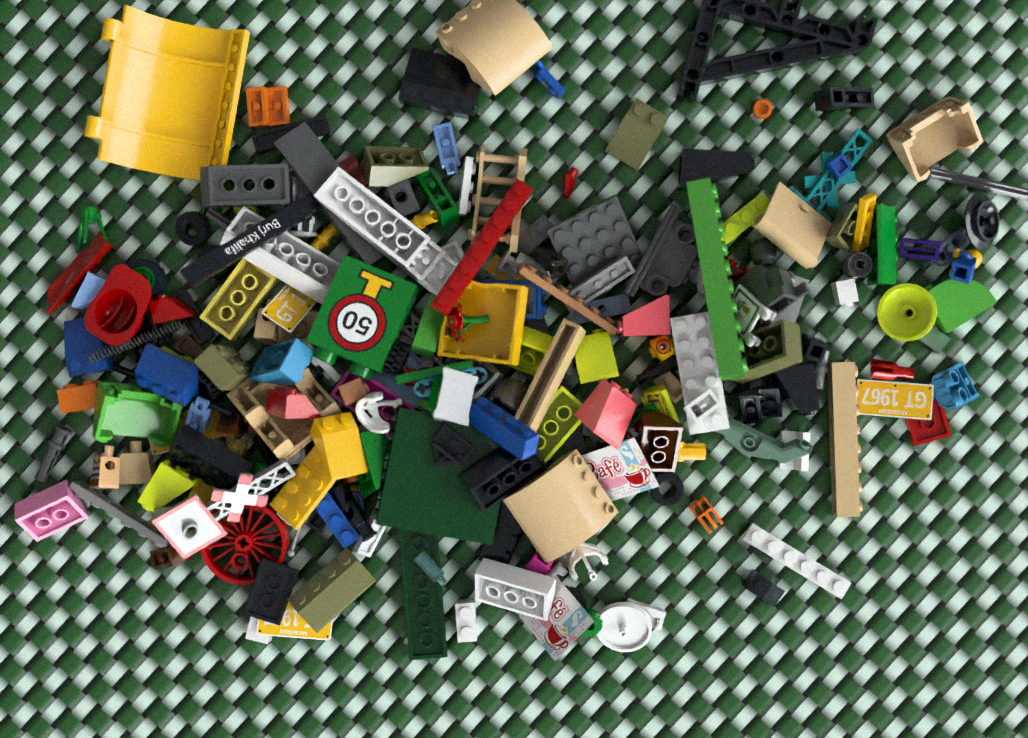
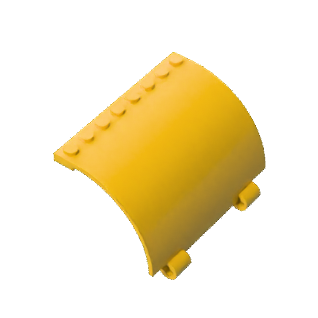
M124 5L121 21L104 18L101 39L111 42L100 110L98 117L87 116L84 132L86 137L100 139L97 159L137 170L200 181V167L227 165L250 31L245 29L221 30L184 24L140 11L128 5Z

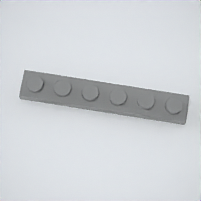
M72 481L69 488L74 491L77 497L86 498L90 501V505L105 510V514L109 517L121 520V524L125 527H132L137 530L136 533L141 537H148L153 540L152 543L157 547L171 546L170 542L156 526L95 488H89L90 485L84 481Z

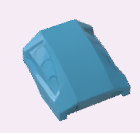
M963 361L932 377L931 384L934 385V396L938 404L949 411L957 409L980 396L964 367Z

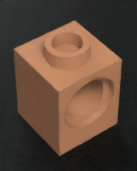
M360 378L338 387L346 407L357 403L370 392L366 381L362 382Z

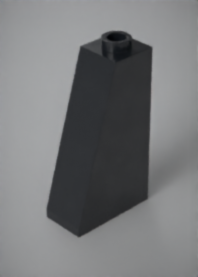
M683 148L680 151L678 190L687 189L686 182L710 177L711 183L748 175L754 169L755 159L752 158L751 152Z

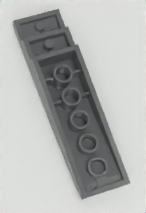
M303 122L273 142L301 183L313 196L337 167H340L306 122ZM318 201L322 206V212L341 238H344L353 252L357 253L362 262L371 265L384 256Z

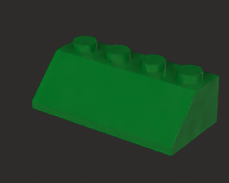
M875 205L870 242L867 247V254L872 259L873 268L867 275V286L895 285L898 280L899 274L896 269L898 251L895 250V243L898 240L895 224L897 223L898 215L895 212V207Z

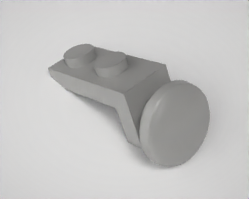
M291 176L292 204L309 192L298 177ZM315 217L307 218L295 226V231L288 230V233L296 237H315L317 232H312Z
M510 248L504 253L496 268V273L499 274L502 271L509 278L514 279L517 273L520 274L517 267L522 262L525 265L529 263L537 269L536 272L541 276L546 274L552 278L553 284L560 277V274L523 252H520L517 258L512 257L509 251Z

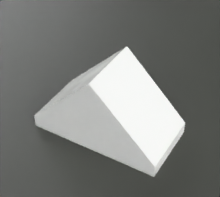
M709 389L687 404L683 409L693 423L697 424L720 407L721 403Z

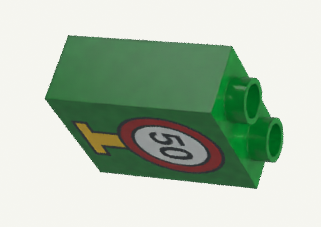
M344 255L306 340L316 347L312 356L331 365H334L337 357L350 361L352 363L348 372L366 380H370L373 372L383 375V367L389 351L396 339L399 340L419 295L418 286Z

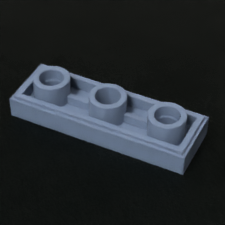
M626 293L585 304L588 307L593 305L597 309L599 306H603L605 311L599 313L603 317L632 312L629 297ZM575 310L573 312L576 324L591 322L590 319Z

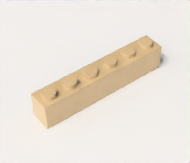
M564 318L515 415L516 419L537 432L586 333L580 325Z

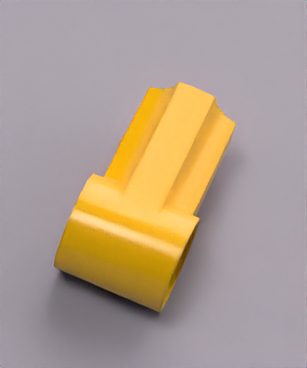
M680 443L677 462L705 460V443Z

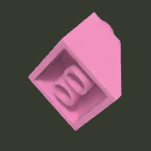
M67 479L15 503V521L36 541L89 518V515L81 498L77 497L74 491L69 488L71 483Z

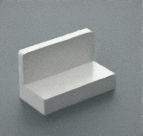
M780 431V441L787 443L794 439H804L810 443V433ZM809 454L786 464L778 461V468L808 471Z

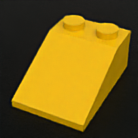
M351 412L314 419L309 433L330 480L367 473L368 469L359 430Z

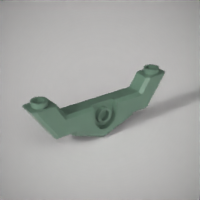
M728 417L729 429L715 431L722 434L742 455L774 459L783 464L811 454L813 450L810 443L804 439H794L783 443Z

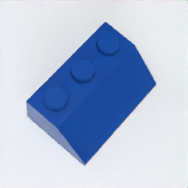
M150 343L145 346L135 369L136 385L185 407L199 393L198 366Z

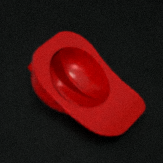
M116 265L86 310L84 318L86 329L97 338L113 346L124 344L132 338L142 325L143 316L151 298L152 290L147 278L127 265Z

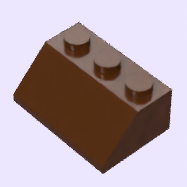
M641 412L637 443L649 467L654 472H675L683 425L662 412Z

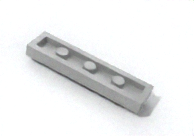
M624 254L571 288L568 294L573 297L575 294L578 295L586 304L636 271ZM565 304L570 313L575 311L573 308Z

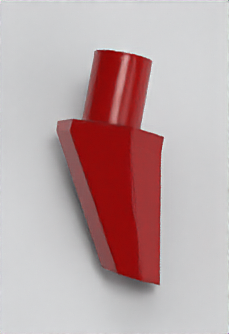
M572 167L568 174H563V194L568 199L576 182L574 177L578 170L575 167Z

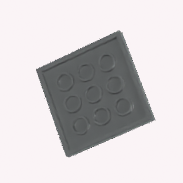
M616 195L545 229L572 288L624 254L634 269L637 268L643 257Z

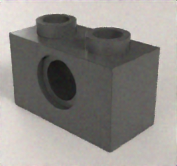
M408 179L391 186H386L383 189L387 200L390 198L392 200L393 206L390 207L403 217L408 218L421 212ZM403 193L406 195V200L401 203L397 202V195Z

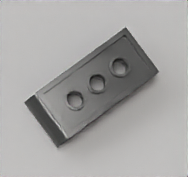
M288 164L200 167L202 207L285 206L291 204L290 166ZM249 181L255 182V187L252 190H246V184ZM268 181L275 182V186L271 190L265 188V184ZM229 182L235 183L232 191L226 190V185Z

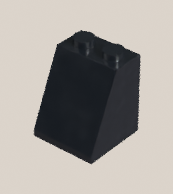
M814 363L793 365L769 374L774 384L779 383L780 393L792 412L808 416L814 415V411L820 410Z

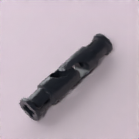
M337 479L330 488V493L341 507L353 528L358 530L363 538L362 541L366 542L377 535L378 532L374 531L368 522L369 518L345 482Z

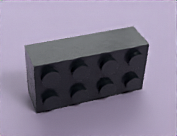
M187 424L184 425L174 439L166 457L173 465L184 468L190 475L199 477L207 485L223 490H230L235 487L240 473L249 474L254 465Z

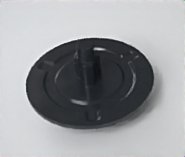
M979 193L969 199L965 208L964 220H961V226L965 227V232L971 245L976 249L983 250L988 248L996 238L1000 219L994 203L986 195Z

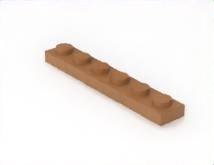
M522 262L519 264L517 270L521 275L614 335L617 332L618 328L614 324L616 322L608 315L603 317L599 314L600 310L593 305L589 307L585 305L584 300L578 295L571 296L568 294L569 290L561 284L556 286L552 283V278L546 274L541 276L531 264L527 263L525 265Z

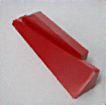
M100 233L95 236L89 247H86L47 289L48 308L46 312L48 314H54L83 283L87 273H92L103 261L101 259L113 247Z

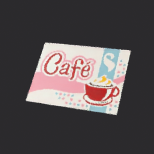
M635 437L622 441L618 450L611 445L581 455L611 501L659 487Z
M557 576L554 577L556 578V590L548 620L543 621L527 615L520 617L554 661L594 622Z

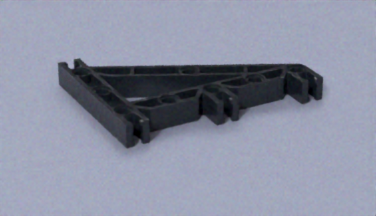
M702 0L675 99L683 100L684 92L682 90L684 85L693 87L692 95H689V102L694 104L699 87L702 85L862 53L872 42L878 18L872 17L869 21H866L865 25L868 26L866 32L860 30L861 20L866 18V15L860 13L854 19L851 30L848 25L811 15L798 19L803 0L792 2V6H795L793 12L785 10L787 0H780L778 11H776L773 5L755 0H715L716 5L714 6L710 5L707 0ZM744 10H752L753 15H747ZM718 17L806 40L714 59L706 63ZM782 19H788L790 25H784ZM819 29H825L827 35L820 34ZM697 36H704L706 42H699ZM856 38H860L863 41V45H859ZM772 55L778 56L780 62H774L772 60ZM687 73H695L696 79H689Z

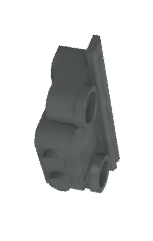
M671 204L635 269L636 272L633 273L624 289V293L634 297L639 289L653 297L660 298L667 294L668 288L679 290L683 285L686 286L691 278L689 275L692 268L696 269L700 261L697 249L693 246L696 241L694 227L677 220L682 208Z
M755 266L733 284L734 291L741 284L765 307L775 312L776 315L809 292L806 282H802L794 288V273L777 267L767 269L762 266ZM759 317L752 331L759 329L770 319L763 320Z

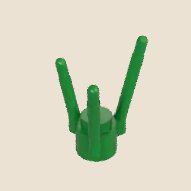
M81 207L76 253L80 252L82 234L83 243H86L88 224H95V220L98 222L101 235L107 240L101 220V213H97L96 207Z

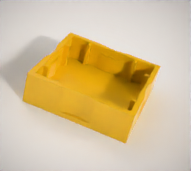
M472 280L454 307L461 303V313L471 317L488 315L489 323L471 325L461 333L462 338L465 340L462 343L460 340L456 341L452 338L450 333L452 330L447 324L448 317L444 315L437 356L519 366L529 288L501 283L486 284Z

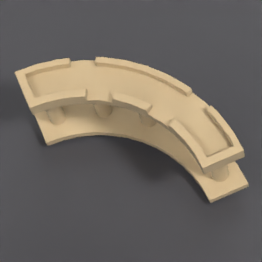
M482 144L481 150L477 151L476 163H479L477 194H473L472 206H475L473 226L472 229H468L467 240L471 241V245L480 233L477 232L478 224L485 225L489 220L488 217H479L480 205L498 206L502 199L481 197L482 183L512 186L516 179L524 182L527 149L520 148L519 155L515 156L485 154V145ZM484 161L514 164V166L518 167L517 177L484 176ZM522 208L508 227V229H511V233L503 234L499 242L510 244V252L517 253Z

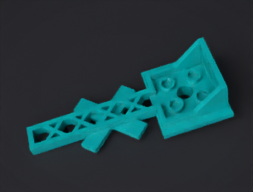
M855 129L838 153L842 152L845 154V152H850L851 160L849 163L853 167L873 140L861 129ZM857 136L864 141L862 146L856 148L855 144ZM833 152L820 153L822 175L803 177L804 189L811 188L805 197L792 186L788 188L830 223H833L821 212V209L825 204L826 208L839 206L838 186L856 183L855 171H848L840 179L835 180L825 166L827 162L834 158ZM815 196H817L818 203L816 207L809 202Z

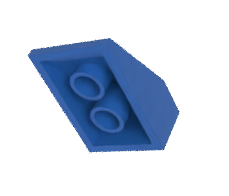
M85 317L64 322L65 360L69 378H78L112 370L114 366L111 355L110 357L106 356V359L102 357V360L99 359L98 362L92 363L89 357L93 360L91 352L96 357V350L100 356V349L104 355L102 349L104 348L108 354L106 346H108L109 350L110 347L109 344L97 338L86 329Z

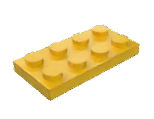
M316 446L312 448L296 469V475L286 482L269 504L297 530L336 481L330 480Z

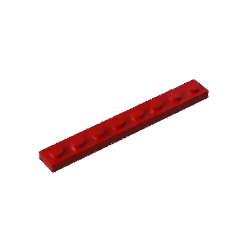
M516 179L430 304L432 308L448 317L533 192V188Z

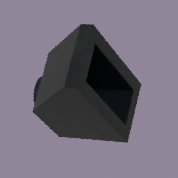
M753 569L742 584L747 590L775 607L785 592Z

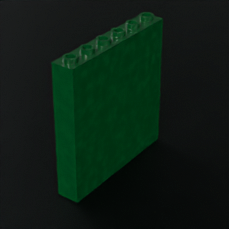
M399 407L397 411L393 412L392 422L395 425L394 430H390L388 442H391L390 450L386 449L384 461H387L386 469L382 470L381 476L383 486L382 489H378L377 500H380L379 506L374 509L373 513L376 525L492 545L500 502L484 513L460 476L502 448V446L470 424L465 426L447 420L438 421L434 420L430 413ZM444 423L448 424L476 446L464 463L435 468L433 437Z

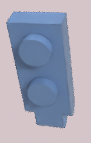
M448 122L432 126L442 170L446 169L447 176L459 174L457 166H461L452 123Z
M198 396L196 401H193L190 405L185 424L204 434L211 413V409L208 408L210 401Z

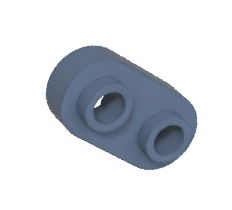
M961 233L949 235L941 243L940 253L944 255L943 260L939 259V262H933L938 266L951 263L955 259L953 257L954 249L959 248L961 251L965 249L967 245L966 237ZM953 240L957 241V246L952 244Z

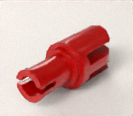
M871 359L870 378L891 381L896 377L910 380L914 378L915 372L912 371H915V369L912 367L898 366L893 361Z

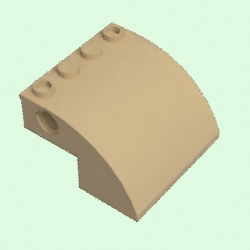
M472 0L469 5L463 10L458 11L452 19L442 24L435 32L443 49L465 63L472 80L495 96L553 48L537 22L516 0Z
M307 367L299 383L286 386L287 389H297V393L305 395L320 413V418L343 413L335 400L320 386ZM246 379L227 394L228 398L279 460L283 458L290 459L313 440L309 432L314 419L317 418L284 419L266 413L267 389H275V386L282 385Z
M577 449L562 454L548 469L503 500L545 563L559 558L585 542L619 513Z

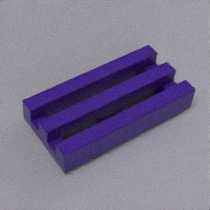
M901 238L898 257L939 262L941 241ZM912 243L936 246V249L904 246V244ZM903 250L935 253V256L903 253Z

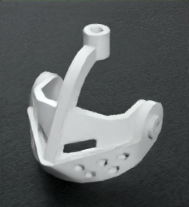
M382 392L368 394L359 400L356 405L357 418L369 431L386 433L390 430V425L381 419L378 407L390 405L397 408L403 404L400 398L396 400H382ZM367 409L372 417H369L364 410Z
M583 542L571 550L568 556V569L574 581L578 579L574 567L580 559H583L589 571V578L591 580L597 579L596 572L591 569L585 556L598 555L604 565L609 564L606 554L599 547Z

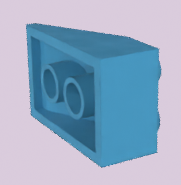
M298 338L267 346L262 351L248 379L282 386L297 384L303 378V372L310 364L314 351Z

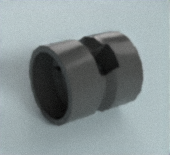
M864 252L848 255L841 263V271L849 279L866 276L873 268L871 257Z

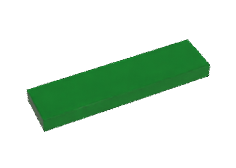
M466 360L396 375L394 378L395 386L440 376L443 367L457 371L473 368L472 360Z

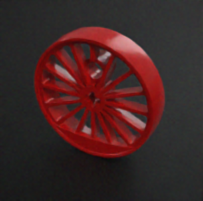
M244 505L243 509L250 510L246 528L243 514L240 517V526L237 522H231L235 529L218 520L224 529L232 533H227L223 537L233 540L211 543L200 550L204 562L216 576L232 584H253L256 574L251 553L259 564L262 560L257 551L272 561L281 564L284 562L289 549V529L287 523L276 515L277 511L268 505L266 507ZM214 509L211 513L215 514L219 509ZM253 511L261 512V516L250 530ZM265 514L272 517L273 521L253 533ZM275 523L280 530L279 532L257 535ZM281 536L282 545L259 539ZM243 537L246 538L247 544H244ZM234 544L215 557L212 556L209 549ZM259 545L281 549L280 557L277 558ZM237 548L224 568L217 563V559ZM236 556H243L246 562L239 563ZM230 564L233 568L237 569V574L227 571ZM247 565H249L251 576L240 574L241 570L246 568Z

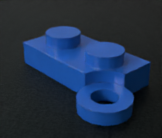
M540 60L534 63L536 66L533 68V76L540 83L543 81L548 86L546 89L553 97L556 95L560 98L565 94L564 87L549 73Z

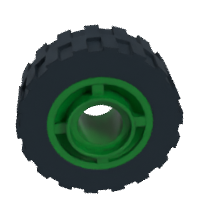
M137 259L134 262H130L128 267L147 277L152 290L150 301L156 300L155 296L162 295L166 290L167 275L165 270L154 261Z

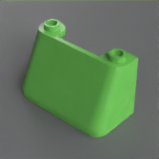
M99 382L96 390L92 436L94 440L103 443L111 440L113 435L150 438L154 445L158 447L171 446L174 441L182 405L156 395L138 385Z

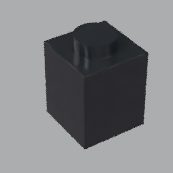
M803 333L801 336L802 356L821 363L829 345L820 338Z

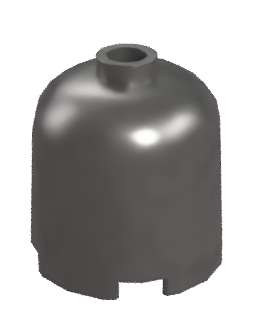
M506 377L497 382L487 399L515 417L528 388L519 379Z

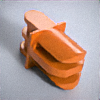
M703 494L699 500L695 499V503L691 506L690 504L687 505L708 534L712 531L702 519L703 516L714 529L718 526L708 514L709 512L713 514L720 525L724 523ZM706 502L708 506L703 509L701 504ZM699 507L701 511L696 514L694 510Z

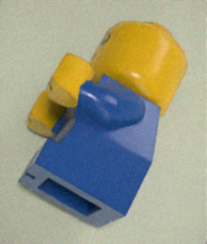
M955 248L953 257H958L959 259H954L952 268L949 271V279L969 284L973 279L974 270L982 262V255L975 249L963 252L959 248Z

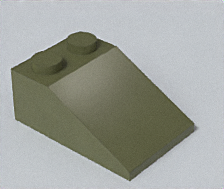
M635 98L605 152L633 169L638 170L669 117Z
M365 146L363 169L369 186L376 188L391 186L429 170L421 147Z

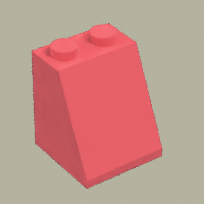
M664 295L622 316L620 321L617 322V333H620V337L671 334L669 295Z
M603 378L575 413V416L592 432L618 450L637 404L631 400L633 396L626 390L620 391L621 387L613 380L609 383Z

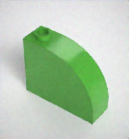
M949 279L935 285L930 283L923 287L935 300L937 307L935 324L944 334L953 331L997 303L992 293L975 280H971L967 284Z

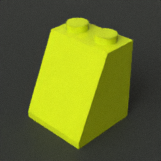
M603 328L592 330L593 334L584 335L574 355L579 384L619 376L608 331L604 332Z
M167 459L160 463L137 502L142 504L145 510L154 512V508L163 507L203 480L197 476L190 475L184 468L173 465Z

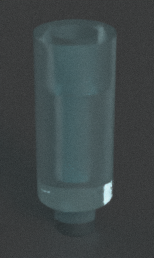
M424 550L414 559L434 583L437 581L442 586L447 582L443 577L444 572Z

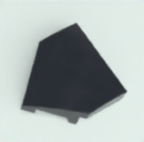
M444 423L433 437L435 468L464 463L476 446L448 424Z

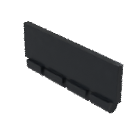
M503 500L500 502L492 545H483L478 560L482 561L483 558L509 565L513 554L506 550L514 552L519 536L513 534V532L521 534L522 528Z

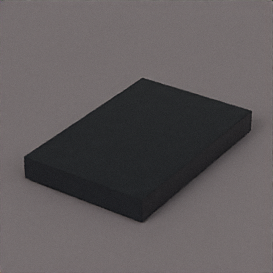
M262 557L242 614L280 626L288 604L287 599L291 596L299 569Z

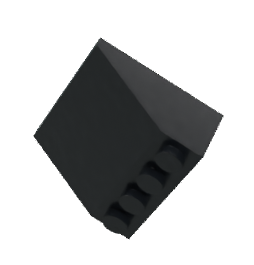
M412 48L398 100L402 105L474 121L482 87L472 80L465 63L456 57Z

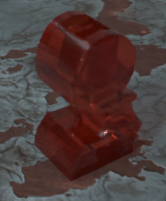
M354 154L339 162L346 173L364 187H370L365 172L358 165L359 162Z

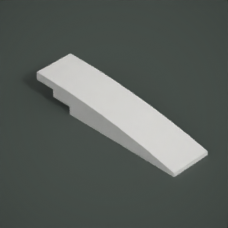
M339 166L314 194L318 201L435 296H437L446 283L447 278L450 277L458 263L445 254L446 252L431 241V237Z

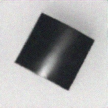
M779 383L758 386L739 393L744 424L763 423V418L783 417Z

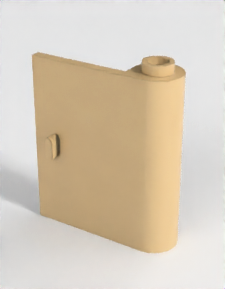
M779 182L766 210L757 216L752 227L798 264L808 269L815 267L818 263V256L832 223Z

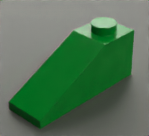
M429 168L428 171L416 175L415 177L431 211L434 210L438 215L437 219L441 228L443 229L459 222L458 207L434 169Z

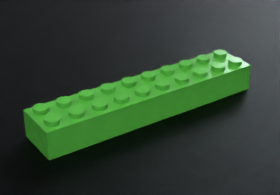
M710 177L689 181L686 184L719 377L722 381L745 377L748 367L746 358H742L741 352H745L742 338L738 337V333H741L739 318L735 319V314L738 313L736 300L731 297V294H735L732 279H728V275L732 274L729 260H725V256H728L725 240L722 241L721 237H725L722 221H718V218H722L719 202H715L718 199L716 184L711 183Z

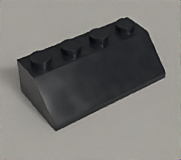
M502 447L462 474L460 478L485 513L544 472L548 467L538 448H536L535 454L521 460Z

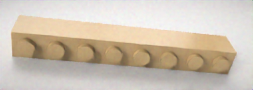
M855 362L827 363L832 515L835 517H860L863 504L859 492H862V483L859 481L861 463L858 462L861 446L857 436L860 434V425L857 423L859 405L856 404L859 388L856 385L855 378L858 376V367L855 366Z

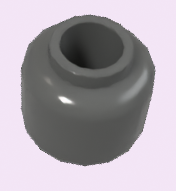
M765 238L756 240L755 244L750 247L752 263L756 266L768 268L777 259L774 244Z

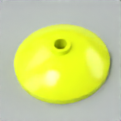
M903 283L890 288L881 297L877 308V318L880 327L888 336L899 341H914L922 338L932 329L937 317V307L932 295L925 288L911 283ZM911 309L913 314L909 317L907 311Z

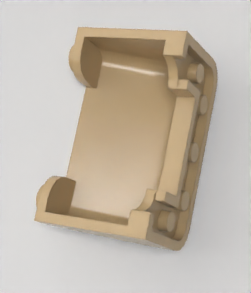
M946 97L939 100L887 133V139L911 179L916 182L927 179L930 174L929 167L957 149L972 151L983 142L969 102L955 97Z

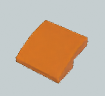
M286 86L246 88L249 127H276L290 124L288 88Z

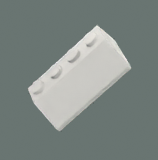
M482 559L475 572L476 601L543 621L548 620L556 590V578L495 560Z

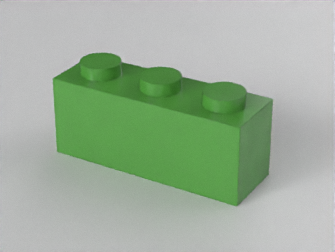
M429 294L410 352L432 359L434 353L438 354V341L444 315L431 307L430 304L436 296Z

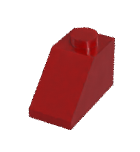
M167 294L155 296L156 300L149 301L153 324L197 316L193 309L176 297H167Z

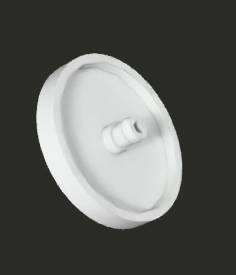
M616 602L604 607L600 611L599 617L603 620V626L597 636L608 648L619 652H632L642 648L650 640L652 622L648 613L640 606L629 602Z

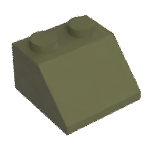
M855 202L843 204L841 209L837 211L826 237L830 245L850 252L853 248L859 208Z

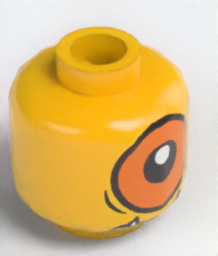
M659 335L650 340L651 347L648 350L653 359L657 357L659 361H665L669 357L676 355L672 335Z

